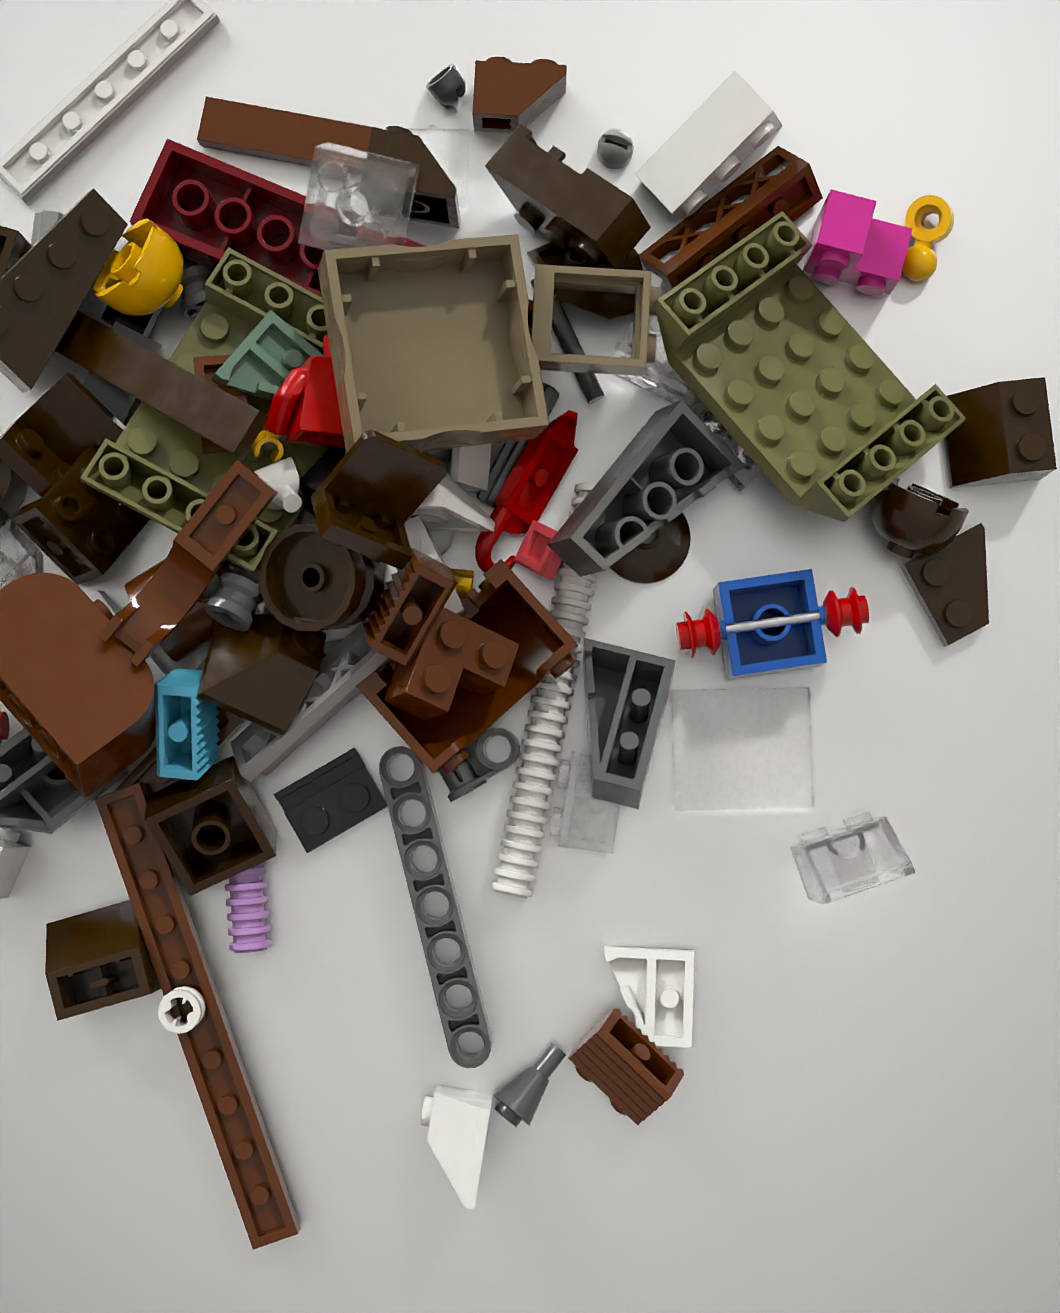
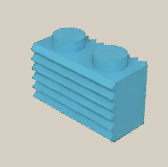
M175 668L169 674H165L162 680H158V683H155L157 775L159 777L198 780L220 758L216 753L220 749L216 744L220 740L216 735L220 731L216 726L220 722L216 717L220 712L215 708L217 707L216 705L196 697L203 670Z

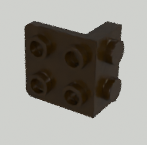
M369 430L364 432L311 496L320 538L325 539L333 546H343L363 554L376 563L383 562L402 570L410 559L413 558L404 523L446 476L444 463L377 431Z

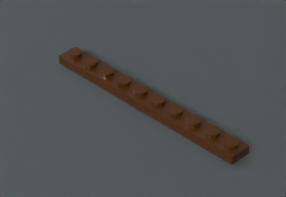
M140 782L95 799L163 995L165 996L177 987L187 986L197 990L205 1001L206 1009L200 1023L190 1031L177 1035L254 1250L299 1233L301 1227L176 872L144 820L148 793L144 782ZM176 998L177 1004L170 1009L171 1014L175 1019L181 1015V1021L187 1022V1015L193 1011V1007L189 1001L182 1004L183 998Z

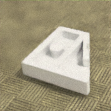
M604 947L606 961L610 963L621 987L619 990L627 1007L630 1008L634 1016L636 1028L641 1029L642 1035H648L649 1041L655 1042L656 1046L692 1048L694 1045L696 950Z

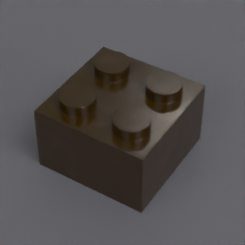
M234 756L213 764L198 780L181 779L148 795L144 820L190 896L276 856V829L251 785L240 775Z

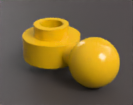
M926 195L916 199L906 213L905 224L906 227L912 228L911 236L915 238L914 246L907 249L902 272L912 281H924L934 274L937 268V256L932 250L933 244L944 240L954 226L952 208L945 200L935 195ZM930 214H938L939 222L937 226L932 229H926L924 227L925 218Z

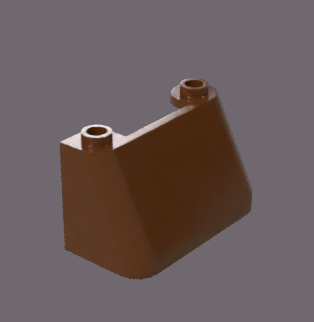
M502 559L483 574L486 579L478 586L481 590L479 593L474 588L466 593L467 597L461 602L466 612L460 614V616L519 644L505 688L480 697L457 686L449 711L424 721L383 702L397 664L396 661L391 659L388 662L392 667L390 672L386 668L378 674L374 671L356 686L433 774H436L441 769L448 775L452 773L469 757L465 749L549 674L557 679L577 661L572 653L577 649L578 644Z

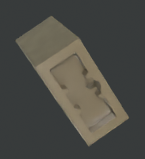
M536 264L531 341L538 356L540 370L642 376L646 369V363H654L656 354V334H648L649 315L656 316L654 303L659 299V287L651 286V271ZM554 289L634 294L631 358L550 353Z

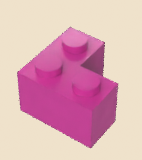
M831 189L816 219L810 241L813 246L807 252L803 272L813 274L812 277L815 280L826 284H837L841 281L856 285L858 291L867 295L881 296L883 293L890 294L899 282L912 228L872 218L877 202L875 200Z

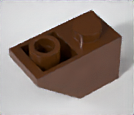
M490 57L486 61L476 60L472 112L474 131L513 133L520 124L527 127L566 93L567 65H558L555 61L549 59H537L531 63L512 62L505 57Z

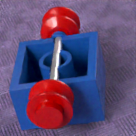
M812 569L718 582L713 588L717 617L706 608L702 619L692 620L688 612L685 611L683 614L684 621L676 622V634L680 651L688 650L690 658H694L696 649L706 647L711 655H715L721 644L726 678L731 680L819 667L827 663L821 625H826L827 629L835 637L840 636L844 626H851L856 634H860L862 624L869 622V609L865 595L858 596L854 587L849 588L846 598L838 599L833 590H829L823 601V606H818Z

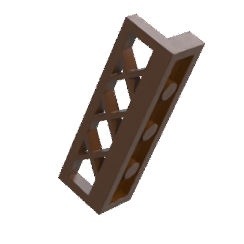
M777 146L704 203L695 213L686 217L639 254L643 266L660 277L667 290L670 291L781 211L794 222L823 199L810 163ZM780 164L786 167L777 175L766 177V175H768L771 171L777 168ZM750 195L741 203L731 204L740 196ZM715 222L707 230L696 232L704 224ZM679 250L678 253L665 263L660 261L668 252Z

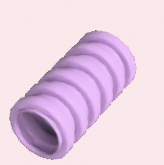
M261 864L230 877L229 884L225 885V891H230V898L226 899V905L231 906V913L227 914V920L232 921V928L228 929V935L233 936V942L229 943V950L234 951V953L264 951L272 946L271 940L266 939V933L271 930L270 925L265 924V918L270 915L268 910H264V903L268 902V896L263 895V888L268 886L267 881H262V874L266 873V867L261 866Z

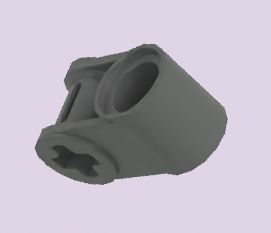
M492 728L486 730L465 749L469 757L457 768L463 781H461L456 770L449 775L443 769L439 771L450 791L447 796L450 802L487 783L486 780L511 767L517 761L520 753V744L512 732L503 728ZM497 735L505 737L511 746L509 757L500 763L492 761L486 753L488 741Z

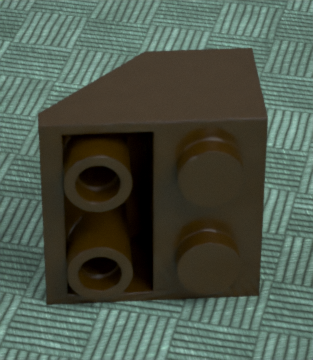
M130 900L46 924L45 975L57 1021L149 995L161 989Z

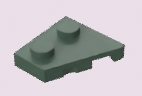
M270 310L217 370L211 380L217 385L272 401L274 394L291 370L299 368L310 356L323 355Z

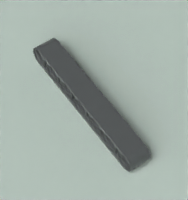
M404 746L393 747L387 750L381 757L379 774L448 1051L452 1060L459 1066L476 1068L482 1065L489 1057L492 1048V1033L424 763L412 749ZM398 755H408L414 763V772L405 781L395 780L390 773V763ZM415 799L420 801L426 810L424 821L417 827L408 826L401 818L402 806L409 800ZM421 845L431 847L437 855L436 867L430 872L419 871L413 865V852ZM440 892L446 896L449 902V909L446 915L435 918L426 913L423 901L428 893ZM443 938L455 940L460 947L461 955L459 959L453 963L440 961L435 954L436 942ZM463 985L470 990L472 1003L464 1009L454 1008L446 999V991L451 986ZM465 1032H475L482 1037L484 1048L475 1055L465 1054L458 1046V1037Z

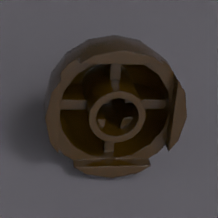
M896 478L873 498L871 520L876 531L889 540L886 548L895 554L912 559L915 552L931 554L943 550L955 539L969 512L967 508H958L959 503L912 483V486H908L907 489L898 486L899 478Z

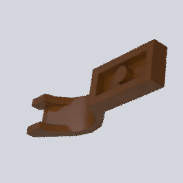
M236 460L174 538L173 546L168 556L154 576L131 602L112 617L98 636L105 642L110 641L116 636L136 652L130 659V662L137 667L141 666L194 607L206 591L219 567L279 492L244 463Z

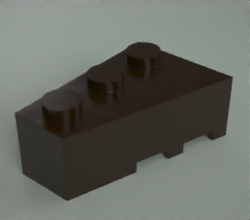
M520 124L485 165L517 212L514 214L516 221L533 234L537 230L543 232L559 248L564 249L567 245L574 248L590 264L595 265L599 261L612 269H617L651 228L635 200L589 168H586L582 174H579L562 162L566 157L563 151L553 145L546 152L537 145L532 137V131Z

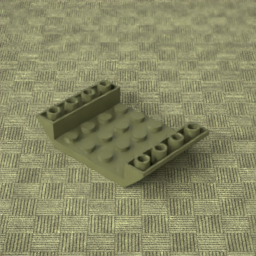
M781 211L657 299L654 307L668 364L786 499L794 506L845 522L964 422L966 418L936 384L916 400L797 265L813 245L786 214Z
M228 247L205 283V304L169 358V361L195 375L193 357L231 355L270 310L323 355V337L328 335L322 297ZM246 393L247 404L267 415L272 401ZM141 402L116 443L105 438L80 477V480L170 530L179 533L236 460L244 463L252 471L276 463L270 458L275 443H264L260 448L258 457L255 456L251 447V450L248 451L243 460L230 452L203 454L201 435L146 403ZM286 434L280 435L279 440L284 451L282 458L278 461L291 457L300 480L329 446L286 442ZM300 486L298 495L302 500L301 507L292 513L287 512L285 509L271 510L266 508L226 560L255 574L259 569L265 548L279 532L293 525L307 500Z

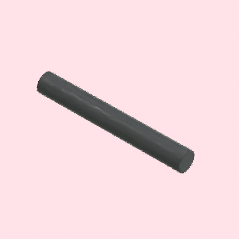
M532 279L530 283L534 290V279ZM553 296L552 318L554 324L552 329L564 353L585 355L560 301ZM574 372L589 404L605 396L595 373Z

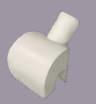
M291 457L254 471L279 492L267 508L271 510L285 509L287 512L292 513L301 507L302 500L298 495L299 475Z

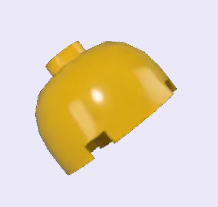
M149 219L138 221L122 234V237L129 242L119 252L113 249L93 284V289L98 292L95 295L113 309L131 316L151 314L163 306L169 308L178 300L183 291V286L180 284L183 276V256L177 243Z

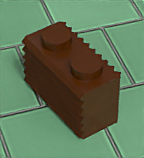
M411 548L413 558L410 559L402 570L396 568L397 573L391 574L393 581L386 582L388 589L383 590V597L377 599L378 606L372 607L374 614L367 615L369 622L363 623L370 648L405 666L411 664L458 583L448 566L414 548Z
M614 1008L583 1036L568 1057L575 1065L577 1073L584 1080L593 1082L610 1099L612 1107L618 1113L627 1115L636 1125H639L656 1111L659 1106H662L665 1101L670 1099L684 1076L683 1069L677 1068L676 1062H671L668 1055H663L662 1049L656 1048L655 1042H650L648 1035H642L641 1029L635 1028L634 1022H629L627 1016L622 1015L620 1009Z

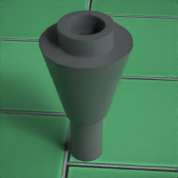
M551 1043L533 1067L527 1068L493 1095L499 1101L494 1109L515 1127L521 1121L530 1126L549 1083L548 1078L565 1058L566 1054Z

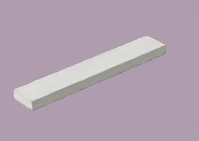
M168 0L0 158V178L27 203L220 22L217 13L203 0Z

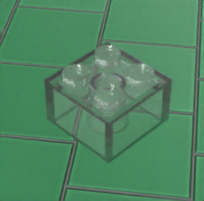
M330 142L315 146L298 243L323 250L391 244L404 246L420 165Z

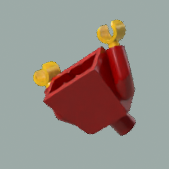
M328 335L323 337V356H310L299 368L291 370L274 394L266 415L269 418L264 425L267 431H261L251 446L256 457H258L260 448L264 443L273 442L275 446L270 458L273 462L280 460L284 449L279 437L285 434L286 442L345 448Z

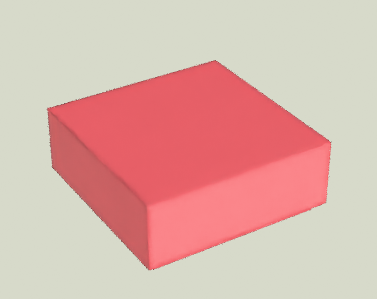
M533 520L514 558V562L547 579L553 580L562 559L547 544L558 531Z

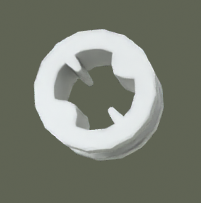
M183 986L177 987L166 994L160 1001L157 1012L159 1021L165 1029L180 1034L190 1031L200 1023L204 1017L206 1007L202 995L197 990ZM176 998H183L182 1004L189 1001L193 1007V1011L187 1015V1022L181 1021V1015L175 1019L171 1014L170 1009L177 1004Z

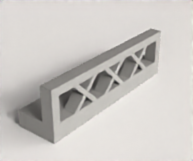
M363 621L321 660L319 673L286 733L281 736L252 722L230 742L240 775L251 783L261 773L267 776L360 692L356 687L374 671L378 674L389 666L390 658L370 648L363 627V623L369 621Z

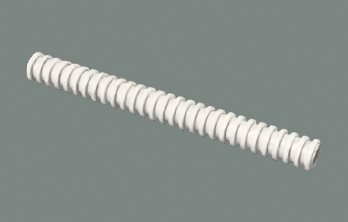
M581 482L580 484H575L574 492L578 495L577 498H572L571 506L575 510L596 483ZM562 560L563 568H558L557 570L560 582H555L554 590L558 591L557 596H552L551 604L555 606L554 610H550L549 613L578 644L577 649L572 653L576 659L577 654H581L583 651V647L579 645L580 640H584L586 636L582 628L587 626L589 622L585 614L591 611L592 607L588 603V599L594 597L595 592L591 589V584L596 583L598 577L594 574L580 577ZM579 660L559 678L555 679L549 674L534 687L537 689L536 696H531L530 702L534 703L533 710H528L527 714L528 717H531L530 724H525L524 728L528 732L527 739L523 738L521 743L525 746L524 753H519L518 759L522 760L521 767H516L515 771L516 774H520L518 782L514 781L512 786L516 788L515 796H510L509 800L514 804L512 810H507L506 815L511 817L509 825L505 824L503 829L508 833L506 839H501L500 844L505 846L504 852L499 853L497 858L501 861L500 868L496 867L494 873L499 875L498 881L492 882L491 887L497 893L519 898L532 897L533 890L529 889L530 882H535L536 876L532 875L533 868H538L539 861L535 860L536 853H541L542 847L538 846L539 839H544L545 835L541 831L542 824L546 825L548 818L544 817L545 810H550L551 806L550 803H547L548 795L552 796L554 792L550 788L551 781H556L557 775L553 774L554 767H559L560 761L555 759L556 754L561 753L563 748L559 745L560 738H565V732L561 730L562 725L568 723V718L564 717L566 710L571 709V703L567 701L568 696H573L574 689L570 688L571 682H576L577 675L573 674L574 668H579Z

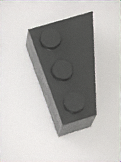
M584 638L583 673L592 798L639 809L672 683L676 660Z

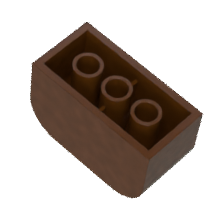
M52 573L28 574L0 589V701L85 799L144 755L152 745L156 736L153 676L146 661L139 667L130 662V659L136 652L116 636L108 642H105L98 636L113 617L111 611L101 600L97 599L93 602L77 584L63 576Z

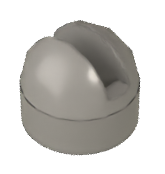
M612 128L606 131L598 141L597 155L600 162L610 169L625 167L632 159L633 141L629 134L622 129ZM608 140L626 145L627 149L625 150L620 146L606 142Z

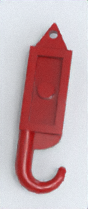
M568 410L551 421L549 426L536 439H530L493 502L496 504V507L490 518L495 522L494 532H481L475 545V559L478 567L484 573L495 565L491 559V552L502 531L504 530L511 534L525 533L533 520L538 521L579 450L574 446L577 412ZM511 555L505 561V564L510 569H512L516 563L514 562V555Z

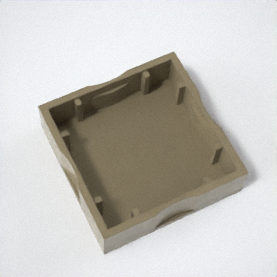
M518 234L453 239L425 247L391 244L324 250L318 267L346 453L360 436L369 430L377 431L416 450L428 451L536 439L549 426L539 360L533 347L528 327L529 299Z

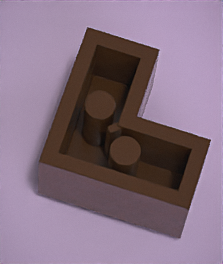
M443 607L411 664L405 666L397 662L383 702L424 721L447 713L457 686L480 697L505 688L519 644Z

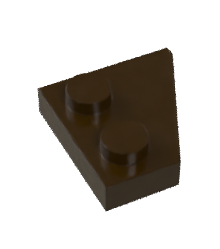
M982 523L957 535L943 550L931 554L923 553L900 566L944 647L989 624L985 528Z

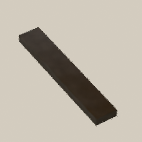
M79 310L55 351L242 460L269 418L254 407Z

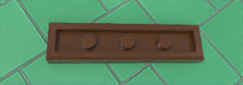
M206 96L197 141L201 146L363 175L372 128L376 127Z

